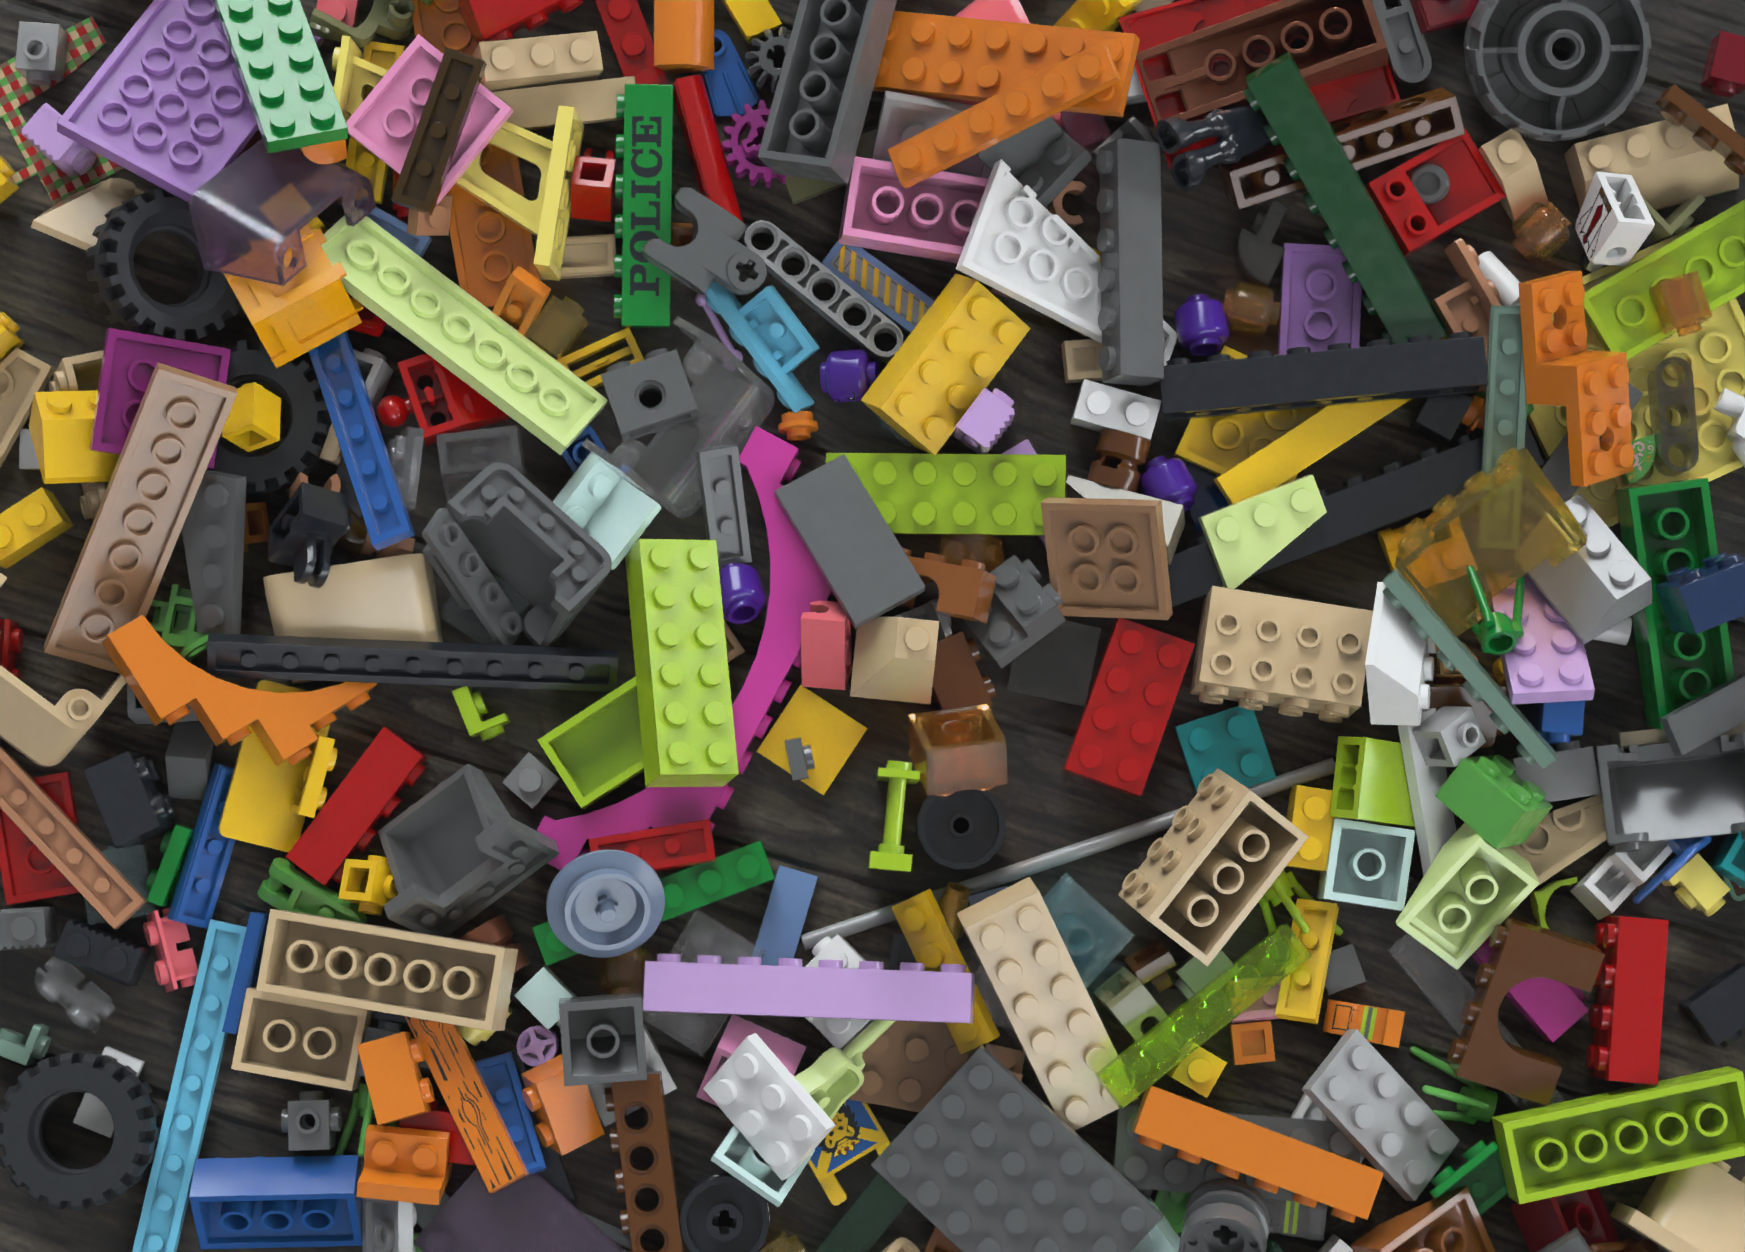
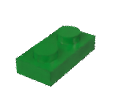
M175 825L173 831L168 830L160 847V852L164 854L159 869L153 868L146 883L145 890L150 892L147 898L148 902L159 906H170L192 838L193 828Z

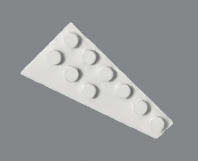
M1000 159L994 163L956 269L1102 344V331L1098 326V316L1101 310V291L1098 288L1097 282L1098 274L1101 270V263L1098 261L1100 256L1057 214L1052 215L1036 199L1037 194L1028 185L1023 186L1009 172L1011 168ZM1163 320L1164 366H1167L1166 361L1170 360L1178 336Z

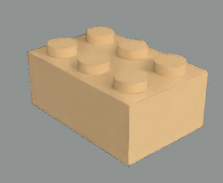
M256 986L246 989L231 1069L349 1091L358 1089L361 1076L357 1075L360 1064L357 1045L364 1043L366 1027L371 1026L373 1011L256 991Z

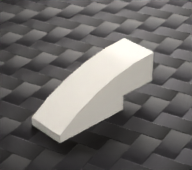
M1667 841L1641 843L1642 850L1617 853V849L1614 846L1570 892L1598 920L1612 914L1637 886L1643 884L1673 852Z

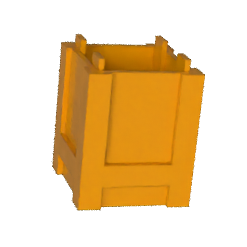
M307 222L220 268L276 369L362 323L357 312L364 308L355 298H349L341 281V278L347 276L340 262L332 266L321 247L322 244L327 242L320 228L312 231Z

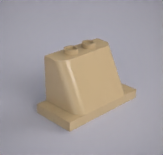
M1723 1161L1658 1174L1637 1210L1617 1202L1610 1216L1669 1252H1745V1176L1739 1181L1728 1174L1731 1166Z

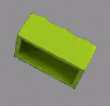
M636 676L537 740L582 809L588 808L644 771Z

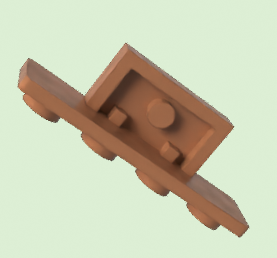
M1459 238L1445 249V253L1463 284L1430 303L1448 334L1467 331L1472 332L1473 337H1484L1487 363L1490 305L1501 306L1498 301L1500 296L1494 283L1489 279L1486 280L1480 270V261L1476 251L1472 246L1466 245L1462 238Z

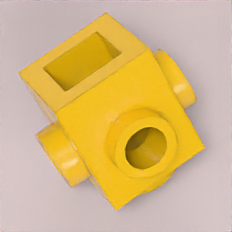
M368 855L367 860L345 859L338 899L358 904V912L382 916L384 905L398 895L387 858Z

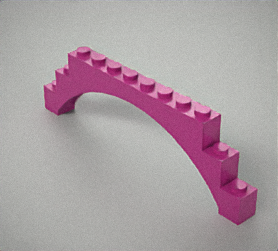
M757 426L739 458L741 468L749 473L761 504L767 528L770 553V595L765 627L756 658L739 695L732 704L738 772L740 774L744 773L754 754L748 751L751 742L755 736L760 739L763 738L773 719L767 715L772 703L776 701L781 704L792 682L786 680L792 666L794 665L799 669L801 667L802 613L814 612L810 611V602L828 601L831 595L835 597L774 497V491L783 487L784 480L792 482L802 463V461L796 459L799 449ZM730 782L723 787H650L619 803L588 814L560 820L544 816L536 831L556 841L560 854L550 860L548 864L561 870L575 858L590 852V848L586 846L591 838L711 819L716 807L724 810L734 792V788L728 786ZM711 822V828L713 831L716 824Z

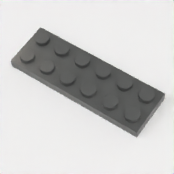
M1125 1105L1117 1109L1113 1168L1136 1189L1193 1193L1196 1188L1209 1181L1231 1179L1244 1182L1258 1190L1264 1199L1293 1201L1294 1192L1279 1187L1277 1194L1254 1186L1256 1178L1240 1172L1237 1180L1216 1172L1217 1163L1202 1158L1200 1164L1197 1165L1176 1157L1177 1148L1163 1144L1160 1151L1139 1143L1140 1135L1131 1130L1139 1105ZM1225 1112L1360 1163L1361 1152L1329 1120Z

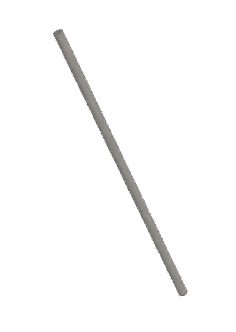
M1329 758L1278 775L1275 779L1248 787V789L1260 798L1290 789L1292 786L1302 785L1334 774L1335 761L1333 758ZM1179 809L958 883L968 887L971 890L970 895L1036 874L1170 829L1173 817ZM946 887L932 891L936 902ZM898 903L802 934L801 939L805 950L814 948L819 941L827 936L833 939L838 934L844 938L895 921L897 919L891 907Z

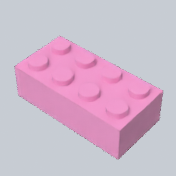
M855 156L849 181L846 185L838 244L958 264L988 179L941 171L909 188H905L900 184L892 162Z

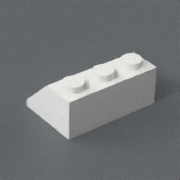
M1377 582L1365 662L1370 722L1377 725L1420 726L1422 709H1429L1430 685L1426 684V681H1433L1434 658L1429 657V654L1437 652V645L1430 637L1424 641L1409 624L1413 617L1403 606L1397 610L1382 592L1387 588L1385 584Z

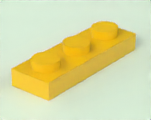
M1297 898L1296 907L1310 931L1304 934L1293 919L1275 1014L1280 1019L1318 1024L1339 907L1337 903Z

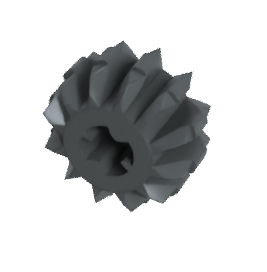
M780 27L779 37L774 38L772 31L765 29L764 37L766 42L753 38L751 45L756 51L747 52L745 55L746 61L754 64L747 69L748 76L750 78L759 77L756 83L759 90L764 89L771 83L772 95H775L782 69L775 68L773 60H776L775 55H784L785 58L789 43L786 27Z

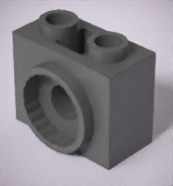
M667 348L657 349L646 354V360L631 365L629 361L618 362L609 366L607 373L601 374L602 383L623 443L651 433L663 432L672 426L699 418L698 408L677 349L668 352ZM648 392H655L662 397V401L658 406L648 408L640 403L641 398Z

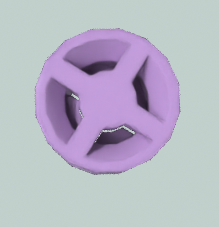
M543 1025L531 1026L524 1030L519 1036L516 1045L517 1053L521 1060L527 1065L535 1067L554 1058L558 1054L560 1046L559 1038L555 1031L552 1029L547 1030Z

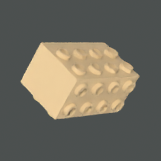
M1212 586L1202 602L1190 694L1199 695V701L1209 704H1223V699L1238 701L1239 707L1243 709L1263 710L1264 705L1279 708L1278 713L1286 716L1301 717L1303 712L1319 714L1318 719L1321 721L1341 723L1343 718L1348 719L1361 707L1366 672L1365 662L1373 611Z
M1217 768L1213 774H1208L1203 778L1197 788V794L1188 806H1183L1173 817L1172 826L1163 838H1158L1152 843L1148 849L1147 858L1138 870L1135 869L1127 875L1118 896L1208 967L1309 836L1250 789Z

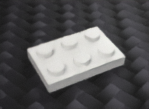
M756 1033L747 1036L703 1088L782 1181L790 1177L835 1126L834 1122Z

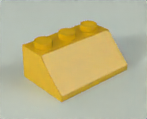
M98 390L34 392L29 431L44 484L110 481L120 455L89 450Z

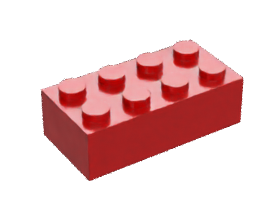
M1117 618L1062 771L1123 793L1140 797L1195 644L1130 620Z
M1606 916L1601 919V923H1597L1595 926L1594 945L1599 947L1605 956L1593 987L1597 988L1596 1004L1590 1005L1588 1015L1589 1027L1594 1028L1593 1044H1588L1586 1049V1067L1591 1069V1076L1608 1081L1658 1085L1669 920Z

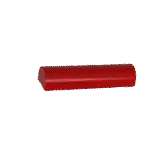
M692 75L675 79L673 99L699 192L743 222L703 76Z

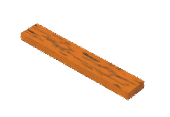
M404 1016L414 1038H418L426 1063L489 1193H495L528 1175L529 1173L457 1025Z

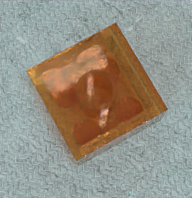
M987 704L908 714L910 758L916 771H920V780L927 795L947 796L955 791L969 789L983 791L992 789L994 786L1008 784L1006 739Z

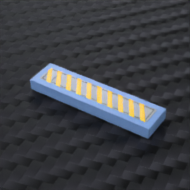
M837 241L822 261L826 268L909 334L934 303L932 298L861 247L838 244Z

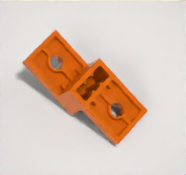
M1565 271L1518 283L1526 404L1566 406L1571 486L1586 487L1633 472L1634 449L1631 436L1632 411L1629 403L1627 353L1587 350V328L1585 326L1584 314L1585 291L1582 282V271ZM1552 313H1554L1553 323H1552Z

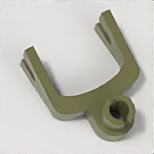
M373 0L372 9L368 17L360 26L355 28L314 8L309 26L314 36L341 42L342 35L350 36L359 48L368 45L376 33L393 40H402L411 33L414 4L411 0Z

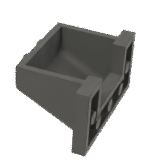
M466 764L378 831L398 891V895L384 905L387 918L415 932L448 937L559 855L557 843L546 835L513 819L485 774L476 767Z

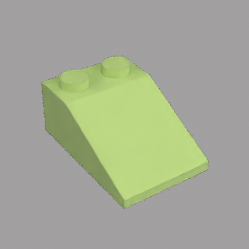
M1464 823L1442 846L1397 918L1396 924L1458 970L1492 934L1495 925H1501L1539 885V881L1529 861L1510 847L1493 848L1471 827Z

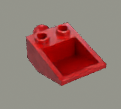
M1466 128L1464 129L1465 134L1440 142L1365 186L1405 258L1506 197ZM1424 164H1434L1442 167L1450 178V189L1447 196L1435 204H1424L1410 181L1413 171Z
M427 353L397 363L409 397L402 399L395 395L386 396L377 406L378 419L388 427L402 425L407 420L408 414L415 413L426 446L511 418ZM423 378H429L433 381L432 388L427 386L424 390H421L418 387V383ZM436 415H442L446 418L445 423L436 426L431 424L432 418Z

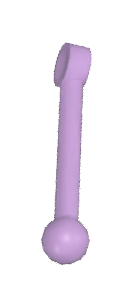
M697 293L695 301L699 306H703L728 353V363L732 366L740 365L743 360L742 353L734 349L715 312L707 304L706 294Z

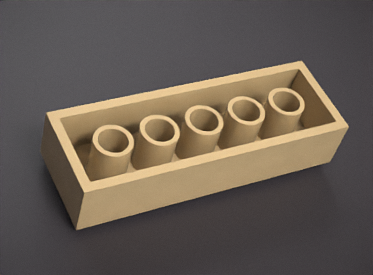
M1027 877L956 913L1052 1111L1075 1131L1139 1099L1049 910L1031 878Z
M270 909L256 991L488 1031H504L518 949L287 910Z

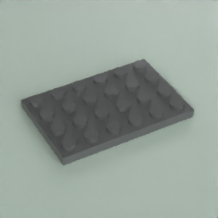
M983 1045L978 1048L871 1164L881 1176L962 1252H1131L1164 1215Z

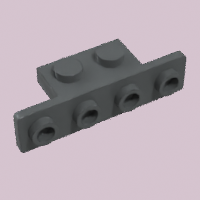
M439 508L422 532V536L427 542L422 552L461 609H473L496 645H513L523 630L522 618L447 508Z

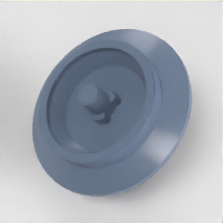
M609 849L583 854L564 866L551 883L546 900L548 921L556 937L571 950L582 955L598 958L619 956L641 946L656 931L665 908L664 889L655 870L647 862L634 854Z

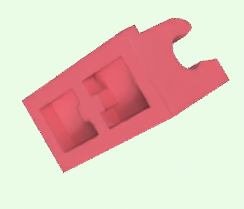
M810 602V611L814 612H803L801 616L802 687L846 690L852 670V623L839 602Z

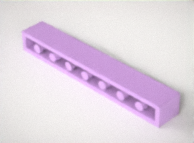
M657 954V961H645L643 1011L973 1024L975 974L965 973L966 965L941 964V972L924 971V963L901 962L900 970H884V962L859 961V969L843 968V960H819L818 967H802L803 959L778 958V966L762 965L761 957H738L737 964H721L722 956L697 955V963L681 962V955Z

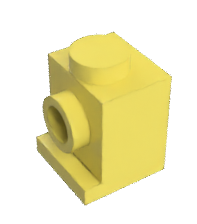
M1699 853L1694 854L1670 880L1661 882L1664 886H1675L1677 888L1674 894L1689 910L1695 908L1697 911H1702L1707 917L1713 915L1725 904L1726 901L1723 899V896L1731 890Z

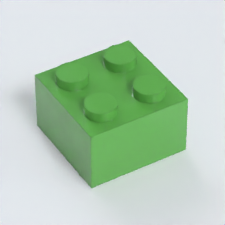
M1492 754L1463 758L1435 794L1436 798L1495 849L1524 844L1553 807L1544 799L1546 794L1539 786L1528 780L1524 782L1514 773V765L1498 754L1495 756Z

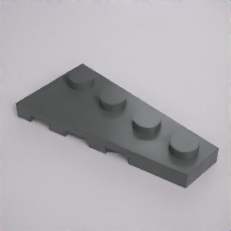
M206 470L181 530L198 632L208 634H241L246 476Z

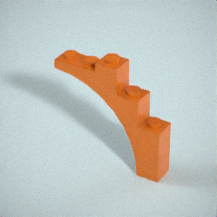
M144 615L108 634L102 642L154 726L165 720L169 726L178 722L191 713L188 709V706H190L215 746L220 745L226 740L230 746L238 743L252 733L248 728L251 726L276 766L281 765L287 760L291 766H294L310 756L312 752L309 747L318 740L311 727L313 726L316 732L336 721L337 717L334 713L347 706L350 712L371 699L368 692L377 685V683L343 682L314 691L288 693L244 688L218 679L185 660L159 636Z

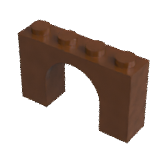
M1508 916L1501 925H1495L1490 936L1489 947L1492 948L1487 963L1482 962L1478 968L1475 978V985L1478 986L1473 1001L1468 1000L1464 1006L1461 1022L1464 1026L1459 1039L1454 1038L1452 1040L1447 1060L1450 1061L1449 1066L1458 1077L1549 1106L1563 1068L1552 1057L1516 1046L1502 1038L1498 1027L1500 1004L1511 988L1531 978H1548L1591 992L1605 954L1594 944Z

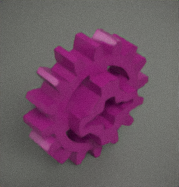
M764 100L759 101V109L753 110L747 103L744 105L745 115L743 117L736 113L731 115L732 123L735 127H724V136L730 139L722 142L723 151L730 153L726 157V163L728 167L738 165L735 170L738 179L748 174L751 186H755L758 179H764L766 188H771L772 178L776 177L782 184H785L786 175L775 174L758 158L761 146L759 141L763 139L767 124L765 121L768 120L770 109L766 108ZM748 128V138L741 141L742 145L738 146L741 135ZM754 163H757V164H760V165H763V166H766V167L757 166V165H754Z

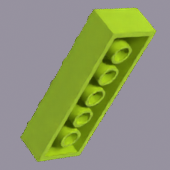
M638 539L628 551L625 560L645 787H723L736 777L739 772L716 540Z
M1726 1066L1658 1081V1085L1643 1084L1492 1117L1508 1197L1518 1204H1524L1745 1156V1079L1743 1071Z

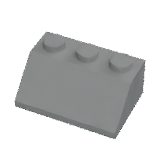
M1581 494L1576 495L1545 514L1514 554L1515 561L1583 644H1586L1652 604V579Z

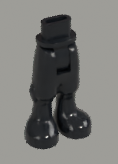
M1250 104L1225 110L1214 109L1202 120L1185 121L1177 117H1169L1159 120L1156 127L1158 142L1162 150L1167 154L1179 152L1206 138L1217 139V142L1213 145L1189 150L1177 155L1173 159L1171 164L1172 176L1177 187L1184 192L1201 185L1206 171L1212 166L1219 163H1238L1242 157L1254 153L1271 143L1263 127L1264 124L1268 123L1262 109L1254 111Z

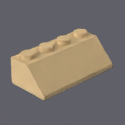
M1728 103L1707 109L1735 131ZM1667 120L1574 144L1564 154L1580 210L1596 171L1632 175L1641 196L1656 211L1682 204L1685 200L1698 194L1706 198L1739 188V175L1731 171L1724 164L1725 158L1714 149L1708 151L1699 146L1692 138L1694 134L1682 124L1681 126H1676Z

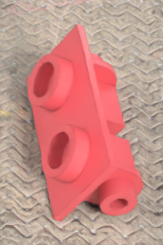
M170 908L162 910V918H160L158 910L147 914L148 922L143 924L146 941L149 946L154 945L158 961L154 962V973L158 984L165 986L166 993L178 989L177 981H180L182 988L195 985L198 973L193 949L177 951L176 944L189 941L190 937L186 924L167 919Z

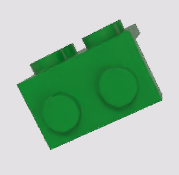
M1480 1140L1462 1155L1467 1161L1456 1171L1451 1166H1448L1430 1180L1435 1188L1429 1193L1436 1199L1461 1186L1468 1187L1479 1215L1483 1214L1508 1193L1498 1145L1494 1141L1486 1145Z

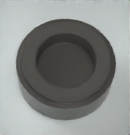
M1421 165L1410 176V181L1424 204L1438 203L1449 192L1450 178L1447 172L1438 165Z

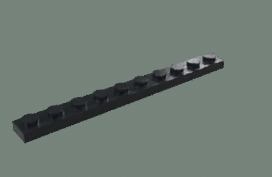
M209 633L207 641V673L214 677L600 692L614 691L617 683L618 649Z

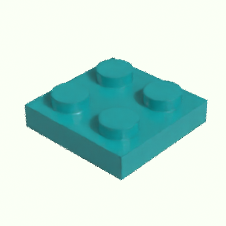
M1237 706L1174 727L1196 794L1203 778L1208 774H1213L1217 768L1247 788L1277 778L1254 710L1243 709Z

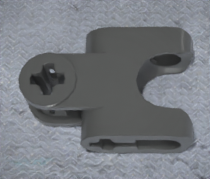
M680 188L675 195L674 204L676 209L683 213L692 223L693 238L691 243L684 247H675L660 239L649 240L641 249L644 259L689 289L705 295L713 281L737 295H747L759 288L767 275L766 265L758 254L738 242L746 229V225L733 214L694 189ZM748 265L750 267L748 275L753 279L748 278L744 282L738 279L740 272L736 268Z

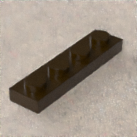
M446 48L391 198L394 203L432 216L487 64L484 60Z

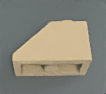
M1511 128L1478 149L1506 195L1500 202L1513 223L1548 203L1536 159L1519 132Z

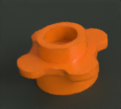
M1475 394L1471 396L1473 401L1461 421V424L1467 426L1465 432L1468 434L1474 431L1476 427L1481 430L1483 429L1485 398Z

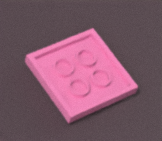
M419 34L346 122L348 134L399 175L444 55ZM479 84L436 205L439 204L513 113L511 107L482 84Z

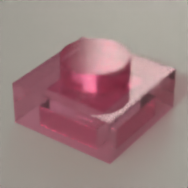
M1070 111L1061 112L1062 126L1065 133L1083 148L1111 136L1103 115Z

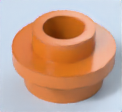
M810 411L784 413L781 415L782 423L778 425V432L787 435V440L790 441L810 439V433L818 430V422L813 420V413Z

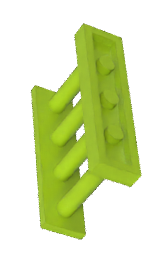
M888 760L886 768H878L876 781L888 782L883 844L878 845V852L870 851L869 869L911 872L913 855L904 854L905 846H901L906 784H917L920 780V771H912L911 762Z

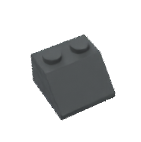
M641 992L560 998L559 1015L565 1086L647 1080Z

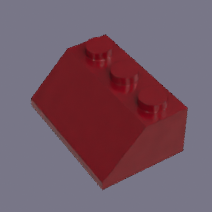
M1598 1188L1524 1204H1518L1517 1202L1511 1204L1515 1222L1521 1229L1530 1252L1539 1251L1574 1228L1578 1229L1588 1246L1591 1244L1620 1241ZM1617 1250V1251H1607V1252H1623V1251H1622V1250Z

